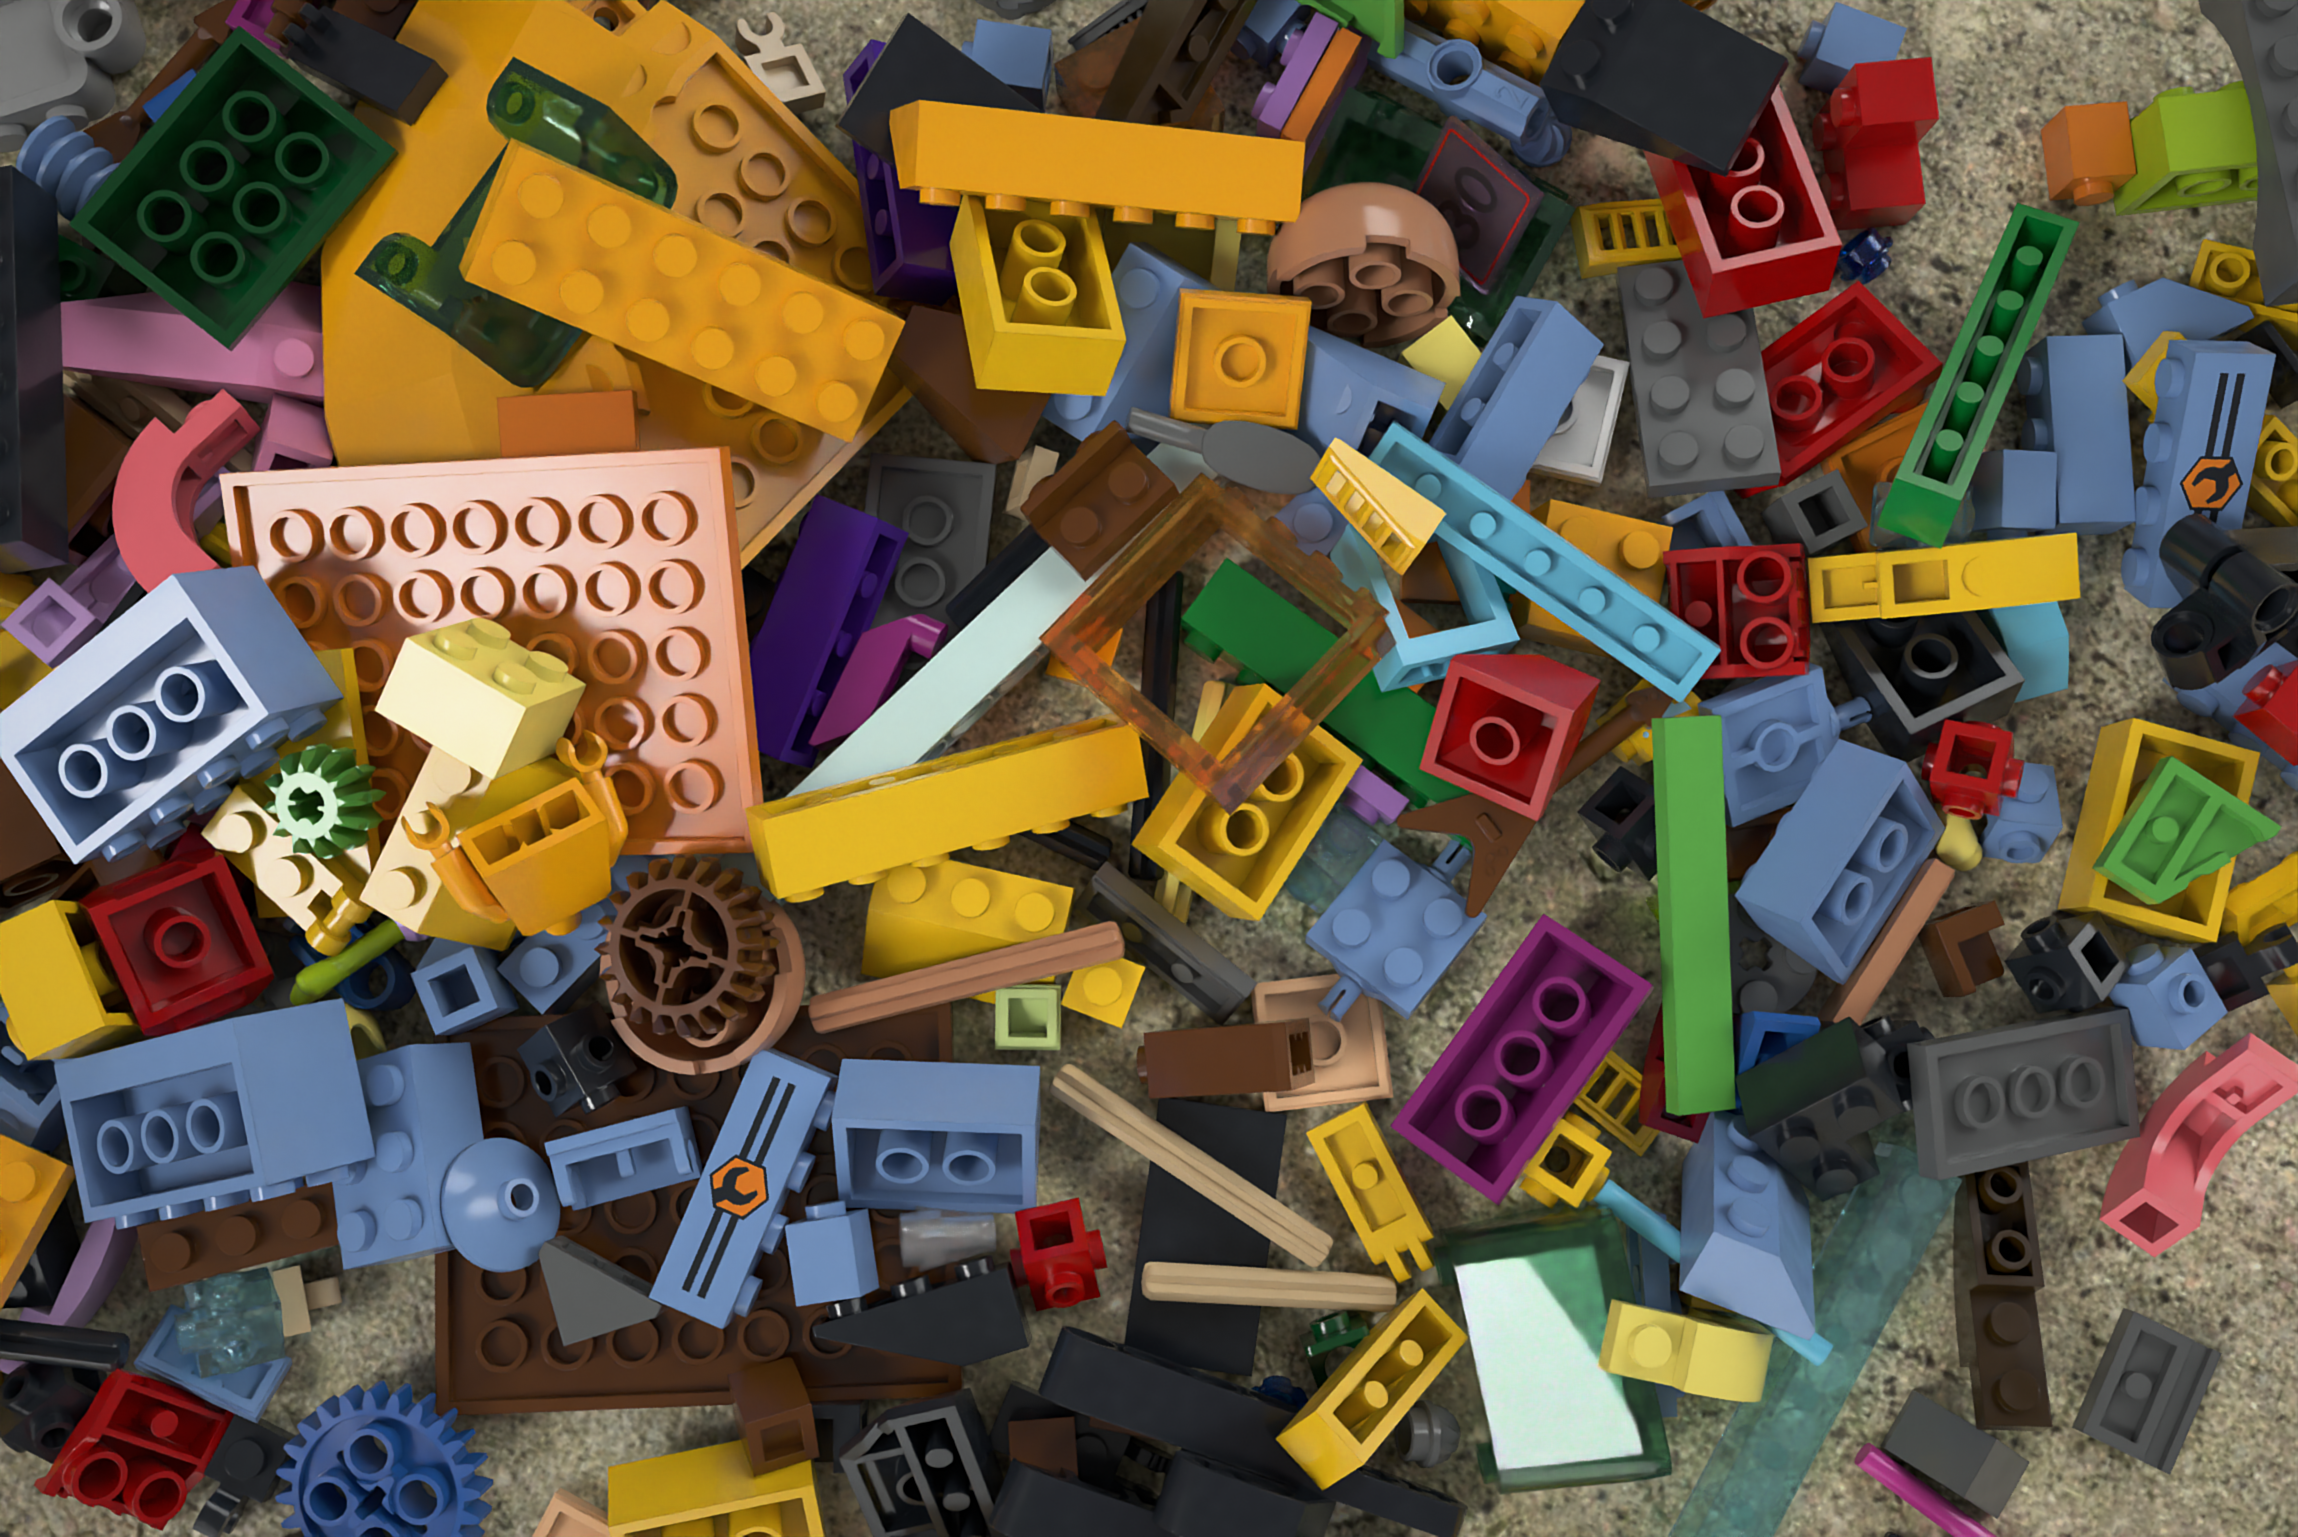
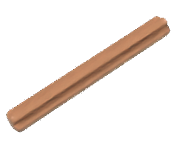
M1108 921L816 995L810 999L809 1017L815 1031L824 1034L1119 960L1124 956L1125 950L1123 935L1116 922Z

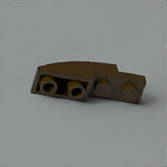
M2028 1161L1957 1176L1953 1223L1956 1332L1960 1367H1969L1976 1429L2044 1432L2052 1428L2053 1424L2035 1292L2045 1287Z

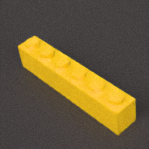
M1110 713L745 808L760 884L778 899L784 898L786 902L795 903L815 899L824 894V886L848 880V883L853 885L877 882L887 877V869L910 863L913 867L938 865L949 860V852L972 846L974 850L996 849L1010 843L1009 835L1027 830H1032L1033 833L1037 834L1057 832L1070 826L1069 819L1090 813L1093 817L1118 815L1128 810L1127 803L1147 798L1149 793L1137 722Z

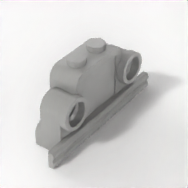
M0 0V152L21 150L31 132L42 122L53 116L63 115L74 123L75 132L86 128L89 122L100 119L110 112L116 98L110 73L117 74L132 69L142 59L146 49V37L135 0Z

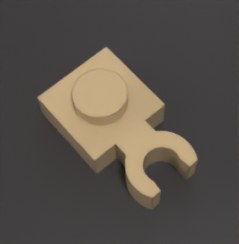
M775 12L767 13L766 35L763 36L754 34L749 29L745 19L737 20L735 43L738 50L744 55V64L794 115L823 108L826 90L802 43L787 47L782 43L784 24L781 18Z

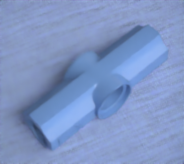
M1404 19V49L1396 59L1386 58L1379 54L1377 50L1380 43L1372 39V45L1367 55L1370 68L1437 102L1441 112L1448 118L1458 121L1470 119L1522 147L1530 141H1535L1547 124V117L1551 106L1542 88L1483 59L1478 48L1470 41L1463 39L1446 40ZM1458 76H1470L1466 81L1458 85H1448Z

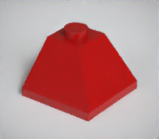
M1456 654L1450 660L1419 769L1535 821H1539L1584 733L1601 680L1540 654Z

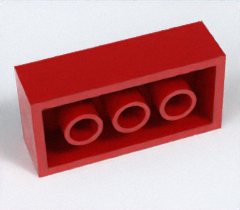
M1779 83L1727 177L1643 150L1703 319L1829 291L1842 242Z

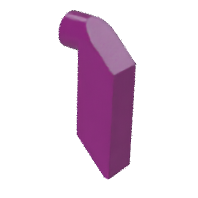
M917 614L863 632L808 743L820 751L842 744L889 700L912 651L929 659H932L940 652L947 637L949 626L925 614Z

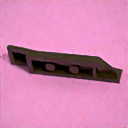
M1149 0L1094 119L1145 125L1189 121L1258 0Z

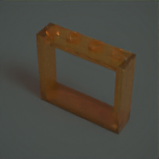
M1201 472L1038 639L1062 668L1230 816L1397 642L1385 621L1390 612L1375 601L1370 590L1361 586L1354 592L1341 582L1344 578L1342 573L1325 555L1317 550L1310 556L1305 554L1296 546L1299 542L1295 535L1280 520L1270 516L1266 521H1263L1252 512L1255 509L1254 505L1236 486L1233 489L1229 486L1222 489ZM1219 527L1348 629L1221 762L1096 655Z

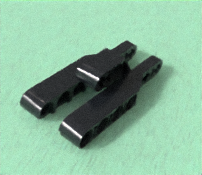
M1062 1326L1038 1390L1041 1396L1068 1409L1268 1477L1269 1479L1191 1452L1178 1450L1173 1457L1156 1506H1152L1142 1502L1136 1493L1123 1488L1121 1494H1117L1080 1481L1074 1471L1061 1467L1058 1474L1035 1465L1019 1462L1016 1458H1013L988 1523L992 1528L1008 1537H1324L1336 1502H1340L1438 1537H1458L1468 1507L1461 1501L1443 1492L1367 1465H1362L1322 1491L1276 1440V1437L1300 1411L1296 1405L1071 1326Z

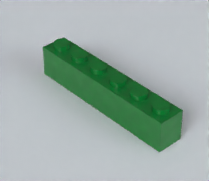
M2017 202L1898 469L1877 526L1934 547L1942 548L2080 222Z
M1226 557L1181 618L1180 629L1188 634L1183 641L1186 646L1212 664L1218 658L1224 660L1239 671L1235 680L1241 686L1264 683L1363 759L1362 766L1371 772L1374 769L1394 784L1392 788L1410 800L1406 806L1411 810L1415 811L1472 793L1419 769L1435 716V707L1407 687L1381 692L1370 661ZM1446 834L1452 840L1459 842L1462 847L1465 846L1468 850L1473 851L1470 841L1465 837Z

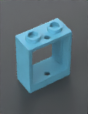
M1349 523L1329 556L1381 692L1446 678L1450 660L1456 654H1507L1520 640L1494 574L1434 532L1427 543L1437 541L1470 625L1409 639L1376 555L1378 553Z

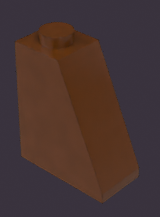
M1309 1018L1143 1033L1144 1045L1139 1046L1137 1050V1072L1141 1084H1148L1149 1099L1292 1091L1315 1083Z

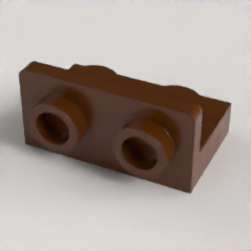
M1114 420L1102 431H1095L1087 436L1079 445L1076 455L1057 473L1048 475L1036 483L1030 491L1028 499L1021 505L1020 510L1034 531L1086 582L1178 497L1180 493L1175 483L1132 443L1125 428Z

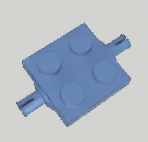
M1809 663V675L1765 677L1698 703L1699 716L1721 715L1725 824L1733 828L1797 802L1810 783L1815 767L1822 760L1826 759L1838 741L1840 732L1871 720L1872 714L1867 713V711H1871V708L1865 698L1858 696L1853 700L1833 707L1827 698L1822 667Z
M1384 839L1309 930L1305 937V943L1328 959L1341 977L1324 999L1318 1003V1007L1326 1015L1331 1010V1019L1340 1022L1343 1015L1362 993L1365 996L1383 1001L1408 1020L1484 925L1488 915L1481 911L1475 918L1466 916V899L1460 896L1450 883L1464 864L1472 857V854L1465 846L1455 856L1459 850L1460 843L1450 840L1433 864L1428 867L1425 864L1413 861Z

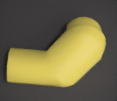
M1936 804L1934 810L1946 828L1934 846L1937 855L1942 862L1951 865L1958 871H1968L1975 868L1983 857V849L1978 843L1970 819L1950 815L1942 810L1941 804Z

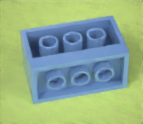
M254 565L176 573L169 576L0 713V757L75 865L105 856L109 863H113L129 856L145 844L153 851L179 838L187 831L183 821L195 812L197 815H201L223 804L232 793L229 786L241 776L244 779H248L273 766L280 759L276 750L288 740L297 742L321 729L328 722L323 713L342 700L344 696Z
M343 998L230 1018L54 1064L85 1223L114 1217L118 1230L159 1219L162 1221L203 1211L204 1207L207 1212L249 1201V1198H251L252 1202L266 1200L296 1192L297 1188L304 1186L302 1176L306 1177L307 1187L350 1177L348 1164L376 1157Z

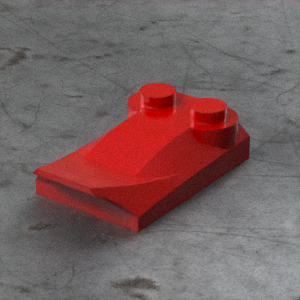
M1858 280L1761 351L1781 475L1778 485L1735 489L1733 491L1741 499H1746L1769 489L1786 486L1887 415L1904 413L1915 408L1924 399L1928 386L1939 379L1943 363Z

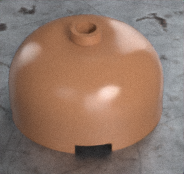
M1375 182L1349 183L1331 187L1312 195L1300 203V215L1296 222L1281 223L1268 250L1266 270L1267 294L1309 297L1312 302L1310 326L1340 338L1361 337V347L1364 349L1399 344L1428 333L1448 318L1447 307L1456 296H1460L1458 249L1453 232L1447 221L1431 203L1421 196L1390 184Z
M742 882L740 889L745 888L749 885ZM685 890L669 898L660 907L652 924H666L669 921L674 906L682 905ZM761 894L759 900L753 906L755 911L770 910L775 914L769 924L761 926L763 937H776L780 943L777 945V948L763 950L762 959L771 962L777 970L772 976L755 977L766 995L759 1001L749 1002L744 1000L748 1011L745 1018L734 1022L726 1019L724 1030L713 1034H707L702 1029L697 1037L681 1038L675 1029L671 1034L659 1035L653 1033L652 1020L641 1024L630 1021L634 1002L624 1005H617V1003L612 1002L611 999L620 987L618 980L606 981L608 999L616 1018L610 1021L626 1045L645 1061L656 1067L678 1074L697 1075L723 1071L748 1063L761 1050H769L788 1030L799 1010L805 988L806 963L803 946L796 927L786 911L775 899L769 902ZM718 915L719 932L728 941L724 923ZM608 932L605 942L610 941L611 932ZM683 936L669 937L681 941L683 946L691 949V956L705 954L692 950V946L683 941ZM649 953L651 965L653 967L654 972L656 973V964L654 958ZM601 955L600 974L605 968L612 966L610 955ZM707 968L703 973L700 984L693 985L689 1000L696 1001L711 991L721 978L724 968Z

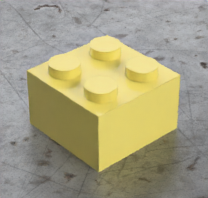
M473 618L407 637L375 711L495 780L556 752L557 740L563 737L587 684L568 674V666L560 659L540 651L530 652L511 641L510 632L498 623L484 618Z

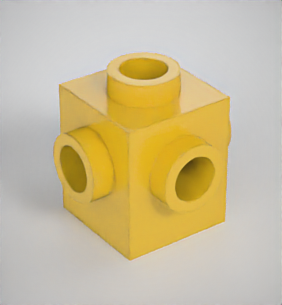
M1567 1111L1521 1175L1525 1178L1519 1188L1550 1209H1553L1558 1200L1566 1205L1577 1208L1582 1199L1590 1202L1603 1186L1610 1172V1169L1604 1165L1612 1151L1596 1141L1601 1134L1599 1129L1573 1112ZM1554 1146L1560 1147L1565 1152L1567 1159L1565 1166L1556 1172L1549 1170L1544 1162L1546 1154Z

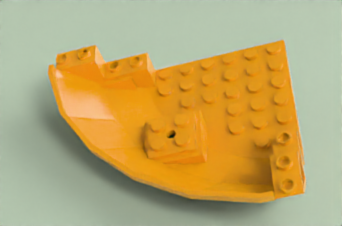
M419 0L395 41L435 60L449 76L412 126L359 100L353 116L395 148L399 154L325 240L320 261L324 418L337 466L501 458L497 397L633 390L637 393L641 450L730 446L742 570L913 394L886 365L852 443H849L465 281L459 265L511 137L884 306L889 310L895 307L902 311L912 305H918L963 316L958 290L943 306L874 295L858 180L715 33L666 0H660L649 11L637 0ZM600 16L608 18L614 24L615 30H607L595 22L594 18ZM521 307L532 310L536 314L537 325L530 329L519 327L513 319L514 310Z

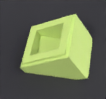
M1019 984L996 990L995 1050H1060L1062 1045L1061 984Z

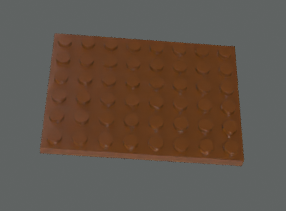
M953 1001L824 1034L815 1031L809 1017V1005H800L788 1030L771 1047L837 1076L840 1073L842 1059L954 1063ZM606 1013L609 1020L616 1019L613 1013ZM568 1014L499 1017L460 1035H435L433 1030V1044L470 1042L484 1140L507 1138L528 1146L546 1163L552 1175L549 1156H547L544 1143L688 1106L704 1170L750 1064L748 1062L731 1069L697 1075L678 1074L652 1065L628 1046L630 1057L637 1070L616 1085L621 1096L588 1115H585L581 1107L578 1106L555 1117L547 1101L543 1100L533 1088L530 1071L517 1049L545 1025ZM838 1080L833 1089L834 1092L837 1090ZM832 1122L827 1131L819 1128L815 1131L807 1153L816 1156L811 1173L800 1193L790 1190L780 1213L789 1218L788 1224L806 1218L805 1206L839 1200ZM700 1178L573 1211L571 1205L563 1207L560 1201V1220L555 1237L563 1235L654 1285ZM511 1193L512 1204L516 1207V1200ZM846 1207V1211L866 1209V1208H847V1207ZM868 1208L879 1288L865 1294L867 1304L892 1297L890 1286L909 1278L928 1274L932 1285L956 1277L954 1266L960 1264L959 1212ZM786 1231L774 1255L766 1252L762 1255L754 1276L762 1279L763 1283L758 1297L746 1318L737 1314L732 1323L721 1329L670 1307L669 1310L656 1318L563 1346L540 1259L519 1270L493 1272L474 1265L457 1249L435 1254L436 1414L438 1416H442L454 1407L458 1410L457 1416L732 1405L727 1375L786 1357L794 1360L810 1401L929 1397L939 1393L964 1389L963 1366L815 1337L812 1327L821 1318L828 1316L826 1305L835 1301L796 1306Z

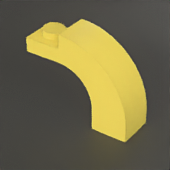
M1611 1299L1597 1367L1608 1373L1669 1385L1686 1393L1739 1402H1759L1762 1398L1774 1334L1763 1326L1749 1320L1695 1308H1689L1688 1315Z

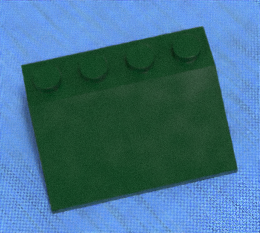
M238 26L68 225L232 352L399 153L245 29Z

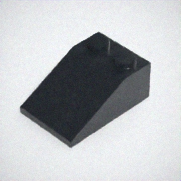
M1586 0L1539 84L1559 123L1727 177L1789 63L1783 55L1680 0Z
M1905 536L1875 551L1927 547V545ZM1974 610L1886 619L1879 617L1819 623L1853 699L1861 696L1870 705L1871 711H1867V713L1872 714V718L1866 723L1888 756L1905 761L1906 763L1925 755L1929 742L1939 744L1945 719L1962 723L1966 721L1992 723L2007 716L2025 681Z

